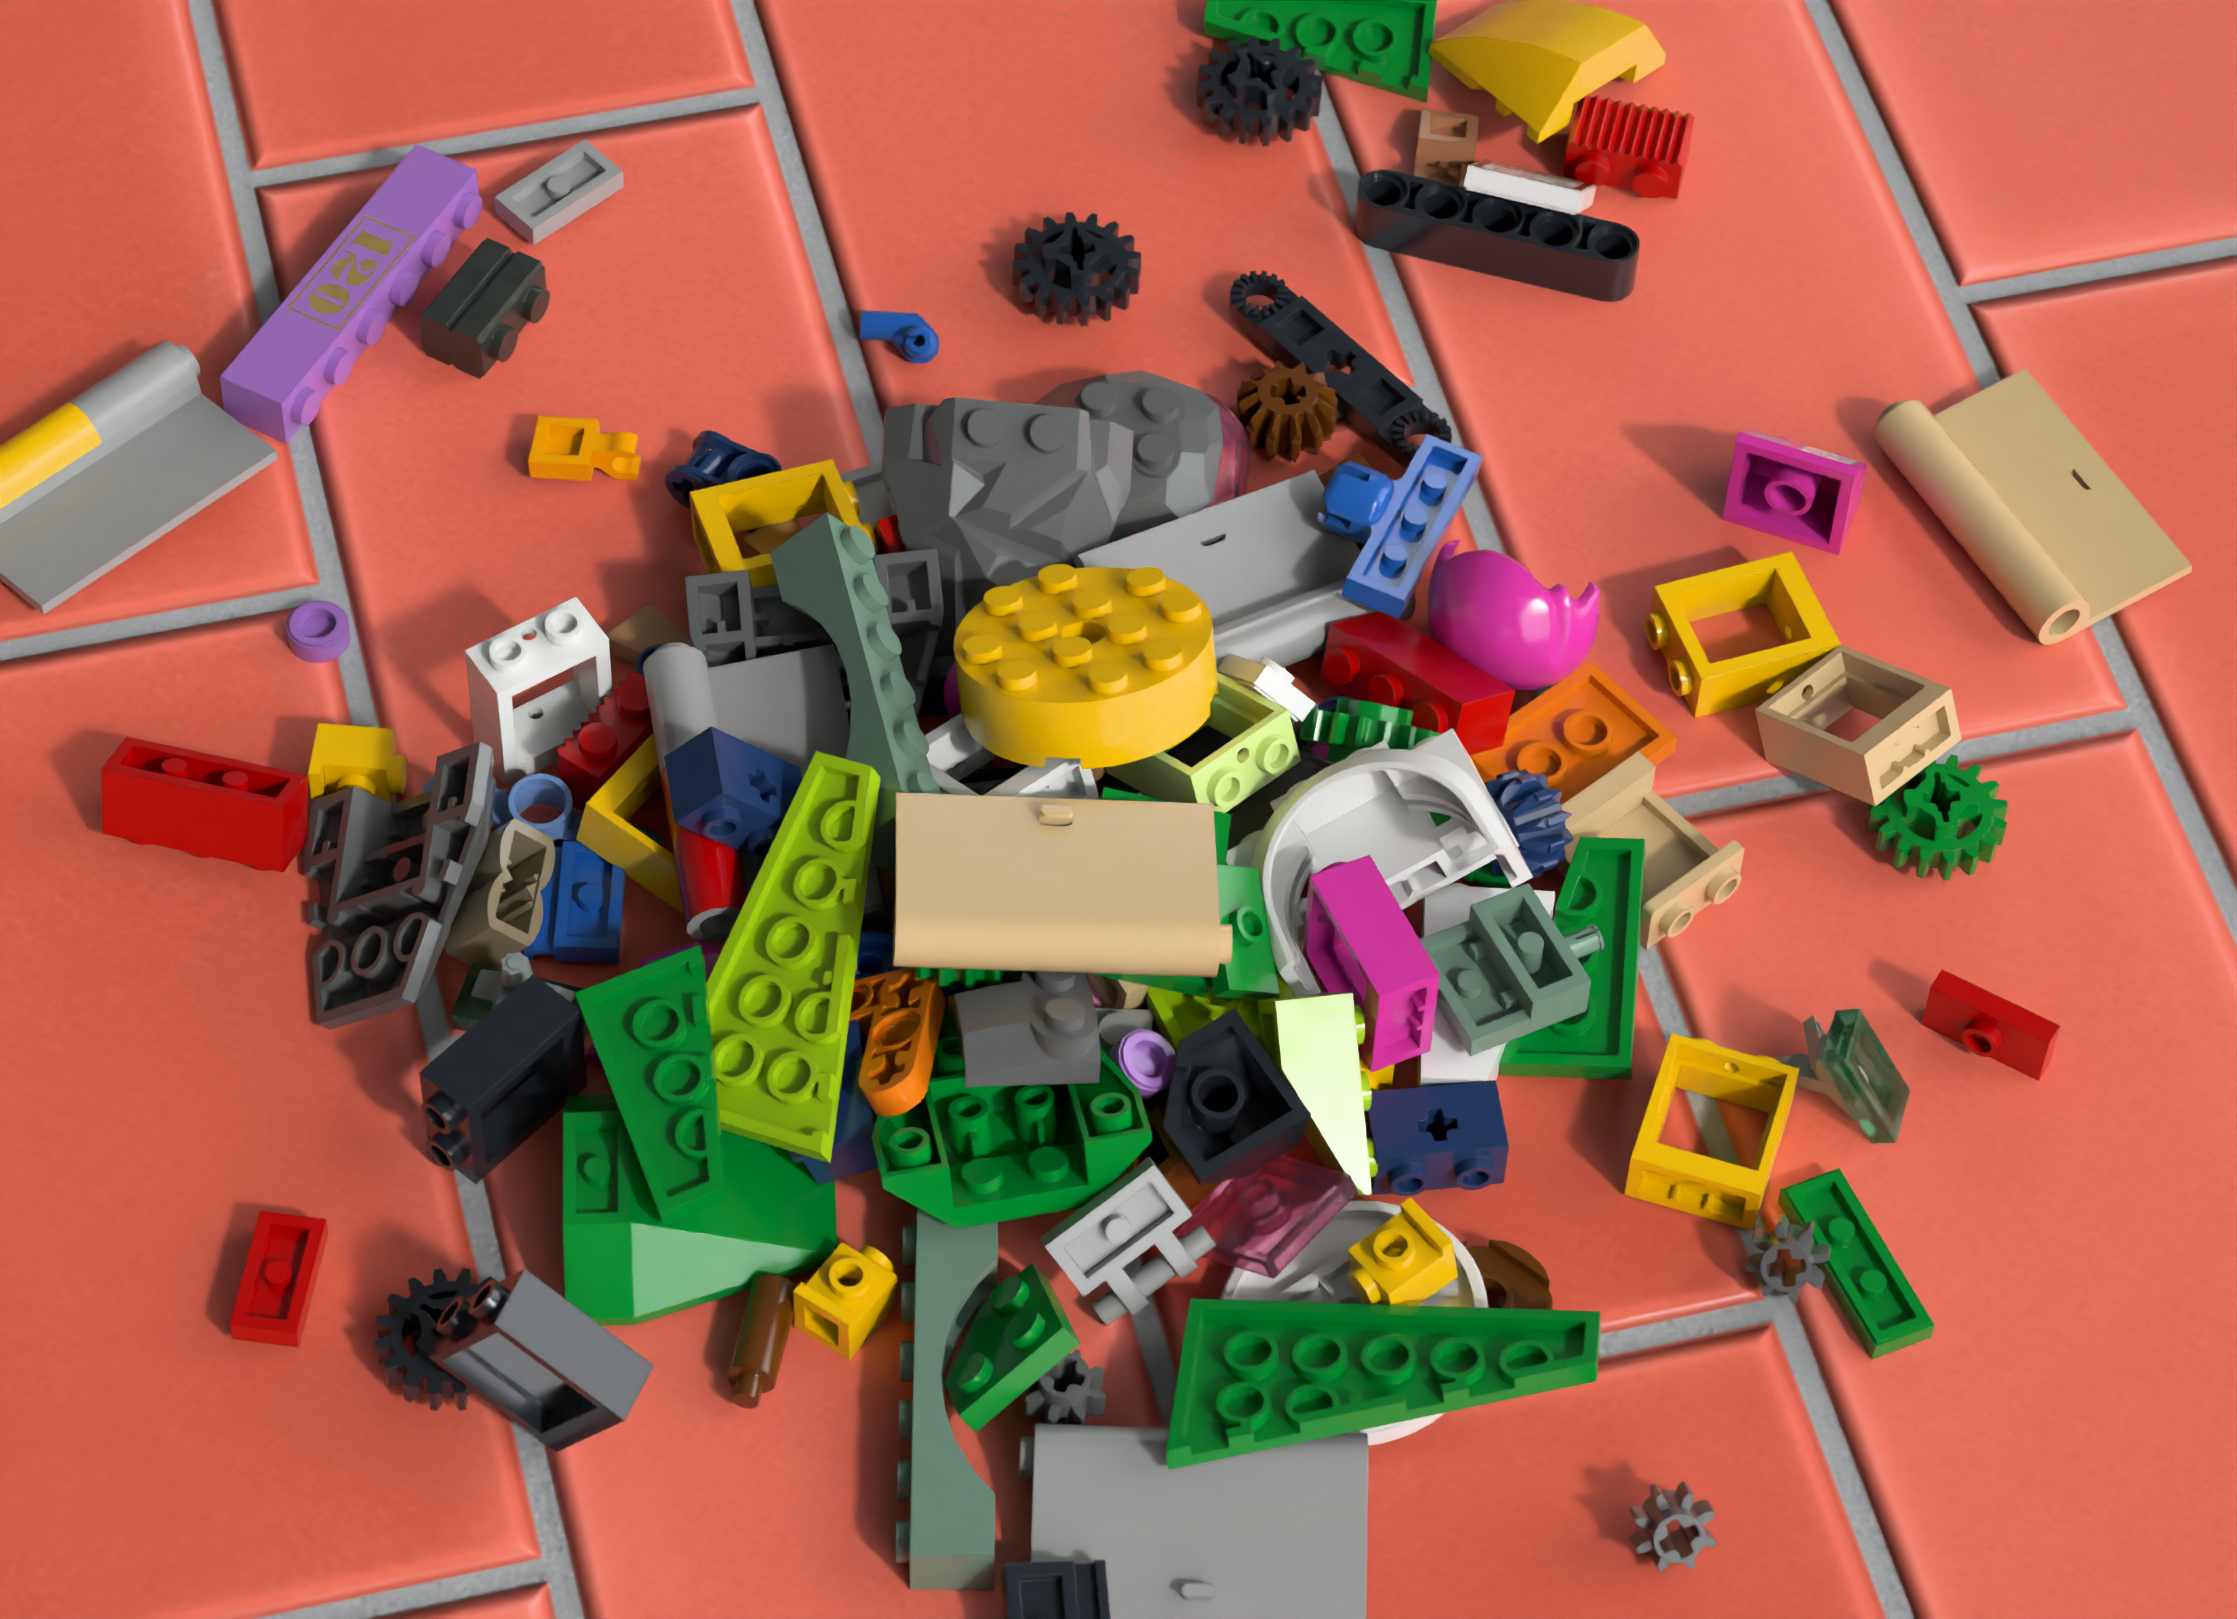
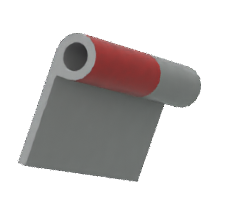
M672 642L657 648L643 663V674L686 930L694 939L705 942L726 941L763 862L674 822L664 756L712 726L800 767L802 779L816 751L846 759L850 738V724L834 644L708 668L706 657L702 651L685 643ZM872 863L869 865L863 914L885 910L877 867Z

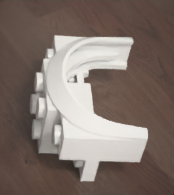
M1453 728L1439 736H1431L1421 740L1412 750L1390 749L1386 741L1383 740L1371 748L1357 750L1346 759L1323 769L1307 780L1298 782L1285 795L1270 802L1274 813L1264 829L1247 835L1239 845L1227 851L1226 857L1227 865L1258 868L1274 962L1279 973L1296 996L1321 993L1298 941L1304 940L1308 897L1300 899V896L1310 874L1319 873L1323 868L1335 862L1347 863L1370 855L1402 910L1495 859L1498 860L1512 888L1533 877L1518 849L1519 844L1490 796L1471 757ZM1429 812L1441 813L1451 816L1449 821L1436 827Z

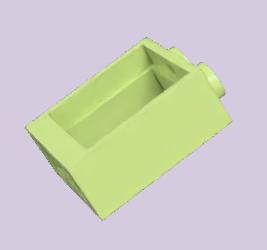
M1217 672L1218 694L1214 695L1210 703L1211 715L1196 732L1209 725L1233 738V740L1193 767L1166 754L1175 747L1173 746L1144 759L1106 767V771L1108 774L1149 797L1178 803L1213 804L1214 811L1226 813L1299 763L1301 758L1288 709Z

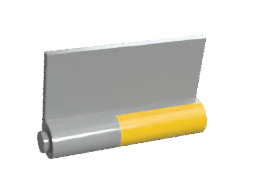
M168 340L159 342L0 445V580L42 614H46L278 460L277 452L273 447L201 393L197 376L201 373L200 366L195 356L186 346L182 344L176 346Z

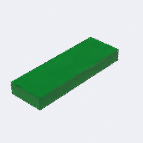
M1840 1168L1780 1190L1778 1203L1790 1224L1803 1227L1807 1222L1813 1220L1815 1226L1812 1237L1815 1244L1831 1246L1830 1258L1823 1263L1814 1264L1825 1274L1824 1281L1872 1360L1932 1337L1933 1321Z

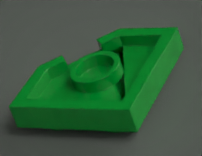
M1033 1263L1017 1276H1011L1003 1280L994 1289L990 1299L980 1307L944 1381L958 1416L975 1432L1080 1344L1049 1279Z

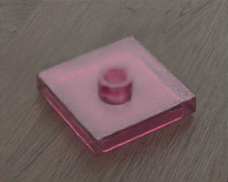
M1281 1155L1244 1178L1223 1181L1192 1212L1193 1216L1178 1226L1173 1233L1180 1239L1201 1223L1216 1243L1215 1247L1201 1257L1274 1279L1355 1197L1358 1191L1350 1174Z

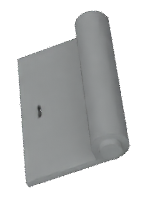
M1315 470L1078 554L1073 560L1077 568L1117 567L1137 569L1141 567H1155L1162 570L1165 577L1190 588L1205 602L1211 614L1216 667L1219 666L1228 653L1256 662H1260L1263 656H1266L1284 668L1325 652L1330 623L1377 612V610L1341 596L1346 577L1361 551L1356 542L1328 532L1318 523V512H1327L1323 502L1325 488ZM1414 593L1400 617V620L1403 622L1411 619L1415 611L1416 600Z
M1035 1424V1437H1021L1020 1478L1033 1479L1031 1563L1074 1561V1564L1105 1560L1111 1619H1366L1368 1434L1344 1433L1168 1470L1166 1456L1170 1428Z

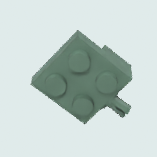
M1529 883L1472 904L1470 906L1469 921L1419 939L1440 974L1436 1003L1469 1056L1587 1011L1591 979L1577 958L1595 951H1601L1604 948L1601 932L1597 931L1595 924H1590L1588 927L1563 936Z

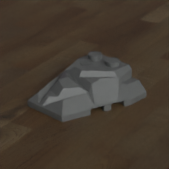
M959 397L944 399L939 406L911 404L886 409L881 474L886 492L890 491L899 523L896 529L901 547H905L906 552L937 548L944 615L933 657L954 656V637L958 626L968 612L983 601V596L988 590L999 586H1009L1038 576V572L1049 565L1065 564L1075 569L1077 566L1073 560L1078 554L1109 544L1117 520L1131 491L1133 430L1111 421L1090 420L1089 412L1080 408Z
M937 548L880 554L874 557L879 582L884 587L889 599L886 609L891 627L902 646V652L899 656L905 678L915 694L916 700L913 707L917 720L944 615ZM748 570L685 577L691 641L694 647L702 651L706 657L708 668L834 644L850 724L851 698L847 673L836 644L820 623L782 601L778 585L752 588Z
M477 742L437 756L432 791L394 804L355 786L312 801L304 853L305 876L319 881L321 906L313 903L308 907L309 925L323 930L324 944L312 956L317 1025L331 1030L414 1004L424 994L450 933L453 919L488 844L489 832L494 819L492 811L496 789V778L492 777L494 758L491 746Z

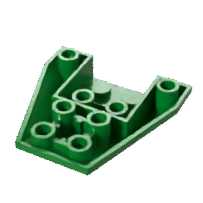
M945 995V1011L928 1089L924 1098L915 1107L900 1115L891 1117L877 1115L872 1133L873 1148L883 1189L956 1229L1081 1208L1108 1188L1152 1142L1151 1128L1139 1089L1101 1048L1099 1083L965 1087L963 1082V1061L953 1014L948 1011V996L951 995Z
M614 1094L566 1095L563 1111L565 1299L601 1326L637 1325L749 1290L752 1280L759 1275L771 1274L787 1278L819 1268L837 1248L835 1181L818 1185L805 1163L798 1165L794 1163L789 1150L721 1130L728 1201L664 1225Z

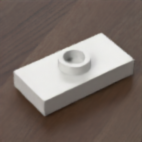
M1228 653L1217 667V672L1288 709L1290 719L1293 721H1303L1316 704L1291 684L1295 678L1288 671L1266 656H1263L1260 662H1256Z

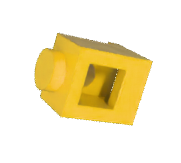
M318 723L308 770L312 801L352 786L390 803L393 801L394 793H404L407 782L408 760L406 755H397L394 729Z
M1411 1197L1400 1204L1401 1212L1347 1249L1351 1271L1346 1274V1277L1353 1292L1363 1304L1417 1306L1458 1277L1453 1241Z
M842 1242L806 1284L801 1282L793 1291L795 1328L850 1361L897 1305V1275L894 1274V1267L891 1261L881 1251L872 1246L865 1245L859 1251H856Z

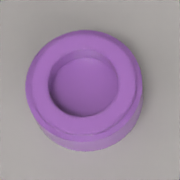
M310 601L304 603L291 612L286 622L289 648L295 656L304 661L312 663L328 662L342 655L349 646L351 636L347 614L341 607L332 602Z
M1147 1029L1131 1031L1110 1050L1108 1057L1139 1089L1142 1100L1155 1098L1171 1085L1176 1054L1169 1042L1158 1033Z

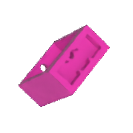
M1367 855L1347 863L1335 862L1323 868L1319 873L1310 875L1303 955L1325 993H1353L1354 1005L1358 1004L1361 1007L1365 1021V1039L1363 1044L1358 1045V1051L1369 1071L1374 1072L1429 1052L1431 1050L1440 974L1371 856Z

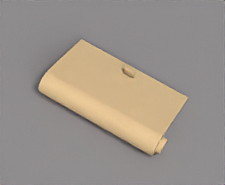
M2026 368L1935 415H1932L1922 402L1912 400L1907 402L1898 401L1891 404L1878 418V426L1874 434L1876 443L2029 630L2044 645L2063 641L2192 571V564Z
M896 792L893 967L1216 978L1219 964L1230 965L1232 957V925L1220 924L1213 804Z

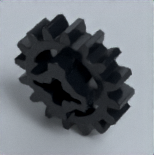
M1250 36L1248 46L1242 48L1233 40L1228 41L1226 55L1212 50L1209 53V64L1200 65L1196 104L1199 107H1203V121L1205 123L1218 121L1217 134L1220 136L1227 135L1231 131L1238 132L1240 144H1245L1251 136H1259L1261 144L1269 146L1271 136L1276 134L1286 142L1291 141L1293 127L1305 132L1310 129V118L1318 117L1320 113L1322 76L1315 75L1316 62L1314 59L1300 61L1301 48L1298 46H1294L1286 52L1280 50V39L1273 38L1268 46H1260L1256 36Z
M1066 212L1065 223L1057 224L1049 216L1043 218V231L1040 232L1028 227L1025 230V243H1016L1014 247L1012 281L1014 286H1019V300L1022 303L1035 300L1034 314L1038 317L1050 310L1056 312V324L1060 325L1064 324L1068 316H1077L1081 326L1088 325L1089 315L1097 314L1105 322L1111 320V306L1126 310L1129 307L1130 294H1138L1141 252L1134 251V237L1132 235L1118 237L1119 223L1115 221L1107 224L1105 227L1098 226L1097 214L1091 213L1085 222H1077L1073 212Z
M440 1268L434 1270V1284L424 1286L421 1281L412 1277L408 1280L410 1293L408 1298L395 1294H390L387 1298L389 1315L377 1316L376 1320L378 1339L375 1340L378 1364H383L387 1384L391 1386L402 1382L404 1400L412 1402L422 1393H425L429 1397L430 1410L437 1411L442 1405L444 1398H454L455 1405L459 1411L466 1410L468 1403L467 1395L475 1393V1391L431 1360L429 1355L441 1336V1333L436 1330V1325L445 1309L460 1296L467 1299L477 1294L485 1284L494 1278L490 1276L476 1286L471 1282L470 1269L463 1268L456 1281H447L446 1275ZM407 1336L413 1338L414 1348H416V1354L413 1357L405 1347Z

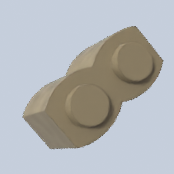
M516 818L489 834L488 844L451 924L450 933L445 942L448 955L479 971L481 969L491 970L501 964V959L506 957L508 953L520 952L532 944L540 931L543 919V901L540 891L548 884L555 864V848L551 836Z

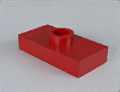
M1941 969L1930 987L1921 1024L1965 1045L1976 1055L1990 1057L2038 1081L2050 1064L2060 1025Z
M259 1211L229 1324L232 1339L299 1348L328 1237L326 1219Z

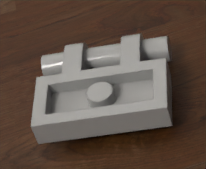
M1150 1157L1040 1238L1044 1247L1083 1297L1104 1281L1109 1284L1112 1290L1092 1304L1097 1314L1107 1326L1128 1311L1132 1315L1138 1313L1150 1304L1147 1299L1150 1294L1177 1274L1182 1279L1199 1267L1196 1260L1216 1246V1243L1201 1223L1180 1239L1173 1233L1174 1229L1193 1215ZM1155 1244L1161 1251L1159 1255L1132 1275L1123 1268Z

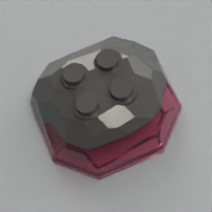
M1140 370L1100 375L1060 384L1034 403L1036 405L1080 408L1089 412L1090 420L1111 421L1134 431L1131 491L1117 520L1109 543L1247 494L1251 446L1241 422L1215 396Z

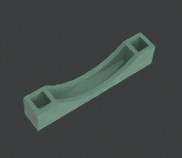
M826 512L773 550L770 556L782 601L820 623L836 644L843 661L851 698L850 738L846 759L872 766L881 777L870 863L889 873L895 869L896 792L942 794L931 773L927 758L929 744L925 735L919 729L913 707L916 700L915 694L905 678L899 656L902 652V646L897 635L892 630L886 609L889 603L888 595L879 582L873 557H875L874 545L861 528L854 525L850 527Z
M917 1207V1225H903V1266H916L915 1283L902 1282L901 1323L915 1324L914 1341H901L900 1382H913V1400H899V1441H912V1460L898 1459L897 1501L911 1502L910 1520H897L896 1562L910 1563V1590H994L995 1493L973 1470L956 1442L944 1407L943 1391L945 1376L958 1342L977 1315L980 1307L990 1299L992 1292L997 1287L998 1222L956 1229Z

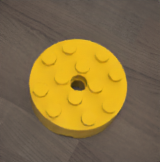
M1065 564L1046 566L1038 572V576L1009 586H999L988 590L983 596V601L969 611L961 621L954 637L953 648L961 713L967 731L976 742L988 751L1002 758L1029 766L1043 768L1046 757L1061 759L1080 758L1082 769H1095L1130 763L1158 754L1175 746L1196 732L1211 715L1210 703L1214 695L1218 694L1214 635L1210 611L1205 602L1194 591L1173 579L1165 577L1164 572L1155 567H1141L1137 569L1087 567L1074 569Z

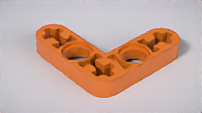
M902 968L854 980L849 1021L856 1019L868 1038L859 1074V1086L876 1115L883 1117L897 1116L915 1107L924 1098L930 1080L946 1006V997L940 985H938L935 976L919 979L916 977V968Z

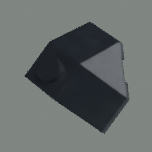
M1235 1008L1180 1040L1161 1132L1199 1185L1244 1178L1300 1145L1311 1113Z

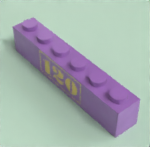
M416 144L222 373L220 384L225 412L241 424L285 444L290 441L302 425L310 424L317 415L324 398L335 385L339 386L346 381L351 373L354 362L367 346H373L380 340L387 322L401 306L405 307L412 301L420 282L433 267L438 268L442 265L449 253L450 246L464 229H471L477 222L482 210L477 169Z

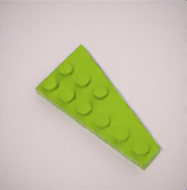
M816 751L707 981L721 1130L831 1163L881 777L870 765Z

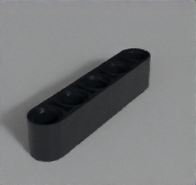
M1380 169L1371 171L1364 175L1358 183L1354 231L1359 240L1373 248L1605 302L1623 300L1634 289L1640 240L1631 228L1620 223L1581 214L1574 215L1392 170Z

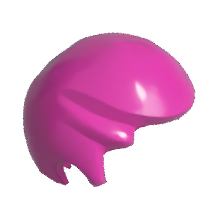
M1461 540L1445 544L1438 553L1429 582L1428 626L1432 640L1511 688L1518 690H1536L1554 685L1570 675L1584 661L1593 646L1600 618L1598 608L1600 590L1597 585L1589 581L1583 594L1575 600L1564 585L1558 583L1551 589L1544 587L1525 567L1509 556L1496 551L1482 549L1463 552L1453 557Z

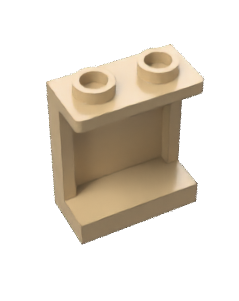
M1638 751L1561 805L1562 810L1572 814L1565 821V827L1570 831L1574 840L1564 846L1566 860L1558 863L1555 868L1566 877L1580 837L1645 839L1640 945L1647 950L1666 935L1669 938L1679 935L1688 927L1694 916L1712 902L1714 904H1721L1732 896L1741 883L1740 871L1745 849L1736 840H1733L1719 850L1652 790L1656 766Z

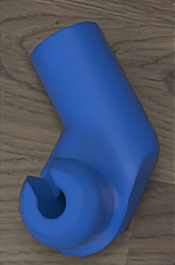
M862 310L860 324L861 340L890 341L905 358L915 363H927L938 353L940 346L939 338L918 313Z

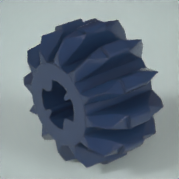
M1526 769L1520 771L1510 770L1498 774L1495 779L1484 783L1519 844L1518 849L1533 876L1532 878L1542 875L1544 871L1555 868L1558 863L1566 860L1564 846L1574 839L1570 831L1565 827V821L1572 814L1562 810L1559 803L1561 790L1549 789L1548 780L1544 773L1532 774ZM1498 860L1491 861V870L1494 876H1505Z

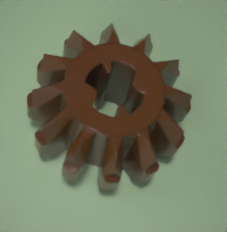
M1277 360L1272 368V372L1255 367L1250 381L1242 382L1241 388L1237 393L1235 423L1238 426V433L1245 435L1249 450L1266 448L1265 452L1269 461L1279 453L1287 454L1294 463L1301 454V451L1318 455L1323 441L1331 440L1336 428L1338 400L1335 396V389L1327 387L1324 372L1307 374L1304 362H1301L1294 369L1285 368Z

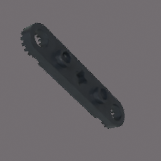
M1250 271L1249 276L1242 274L1240 275V280L1236 279L1233 282V287L1230 290L1229 311L1234 321L1288 368L1294 369L1301 362H1304L1307 374L1324 372L1327 387L1335 389V396L1338 400L1337 410L1397 463L1408 468L1420 447L1417 446V449H1414V444L1408 445L1406 438L1412 435L1428 434L1451 443V427L1447 426L1445 418L1440 419L1439 414L1433 413L1423 404V399L1306 298L1303 296L1298 297L1292 292L1288 286H1285L1283 279L1278 280L1277 275L1274 273L1268 276L1266 271H1262L1261 274H1256V271ZM1255 295H1262L1273 300L1274 304L1270 303L1268 309L1266 305L1262 306V310H1259L1257 305L1252 309V304L1246 305L1247 301L1245 299ZM1332 365L1339 370L1330 373L1329 366ZM1348 366L1350 367V373L1346 374L1340 369Z

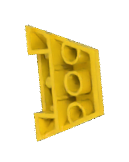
M1510 0L1495 5L1431 43L1428 52L1432 58L1470 89H1485L1497 99L1495 109L1504 117L1511 115L1513 112L1528 124L1526 135L1537 144L1570 124L1575 102L1617 76L1635 83L1664 65L1666 53L1645 23L1595 5L1562 0Z

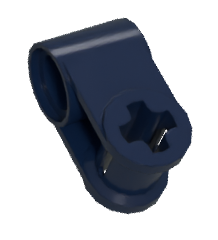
M708 430L702 431L694 439L693 452L682 465H675L666 474L665 484L673 498L691 510L689 493L691 491L782 471L778 460L771 455L757 452L731 441L718 432ZM758 528L747 530L744 532L752 533Z

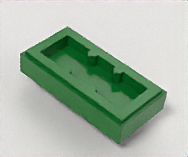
M1217 864L1220 924L1232 925V957L1230 965L1219 964L1216 978L1211 977L1214 996L1247 1000L1270 999L1280 994L1258 868Z

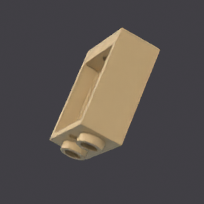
M1844 645L1837 647L1755 709L1767 761L1873 806L1878 805L1962 740L1951 688ZM1852 708L1882 719L1853 742L1823 731Z

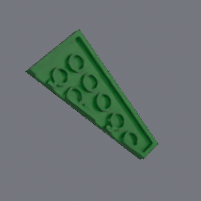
M1190 1298L1166 1448L1168 1470L1597 1381L1601 1339L1600 1311Z

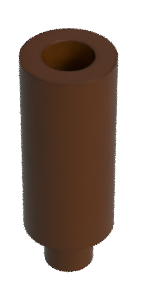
M771 1274L759 1275L752 1280L727 1371L728 1380L735 1386L732 1401L742 1408H756L759 1405L761 1393L773 1390L776 1384L794 1316L793 1291L797 1287L792 1281L781 1276Z

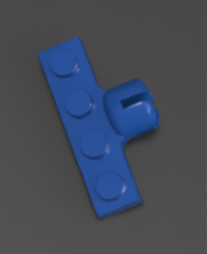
M1426 434L1405 474L1398 480H1391L1388 475L1353 461L1340 463L1334 470L1336 473L1331 476L1324 490L1323 502L1325 503L1327 513L1318 512V523L1328 532L1358 544H1365L1346 577L1341 596L1400 619L1475 481L1483 456Z

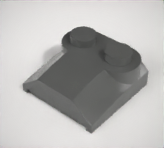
M1024 971L1021 982L988 986L948 996V1011L953 1014L963 1061V1082L965 1087L1099 1083L1101 1057L1098 1018L1085 973Z

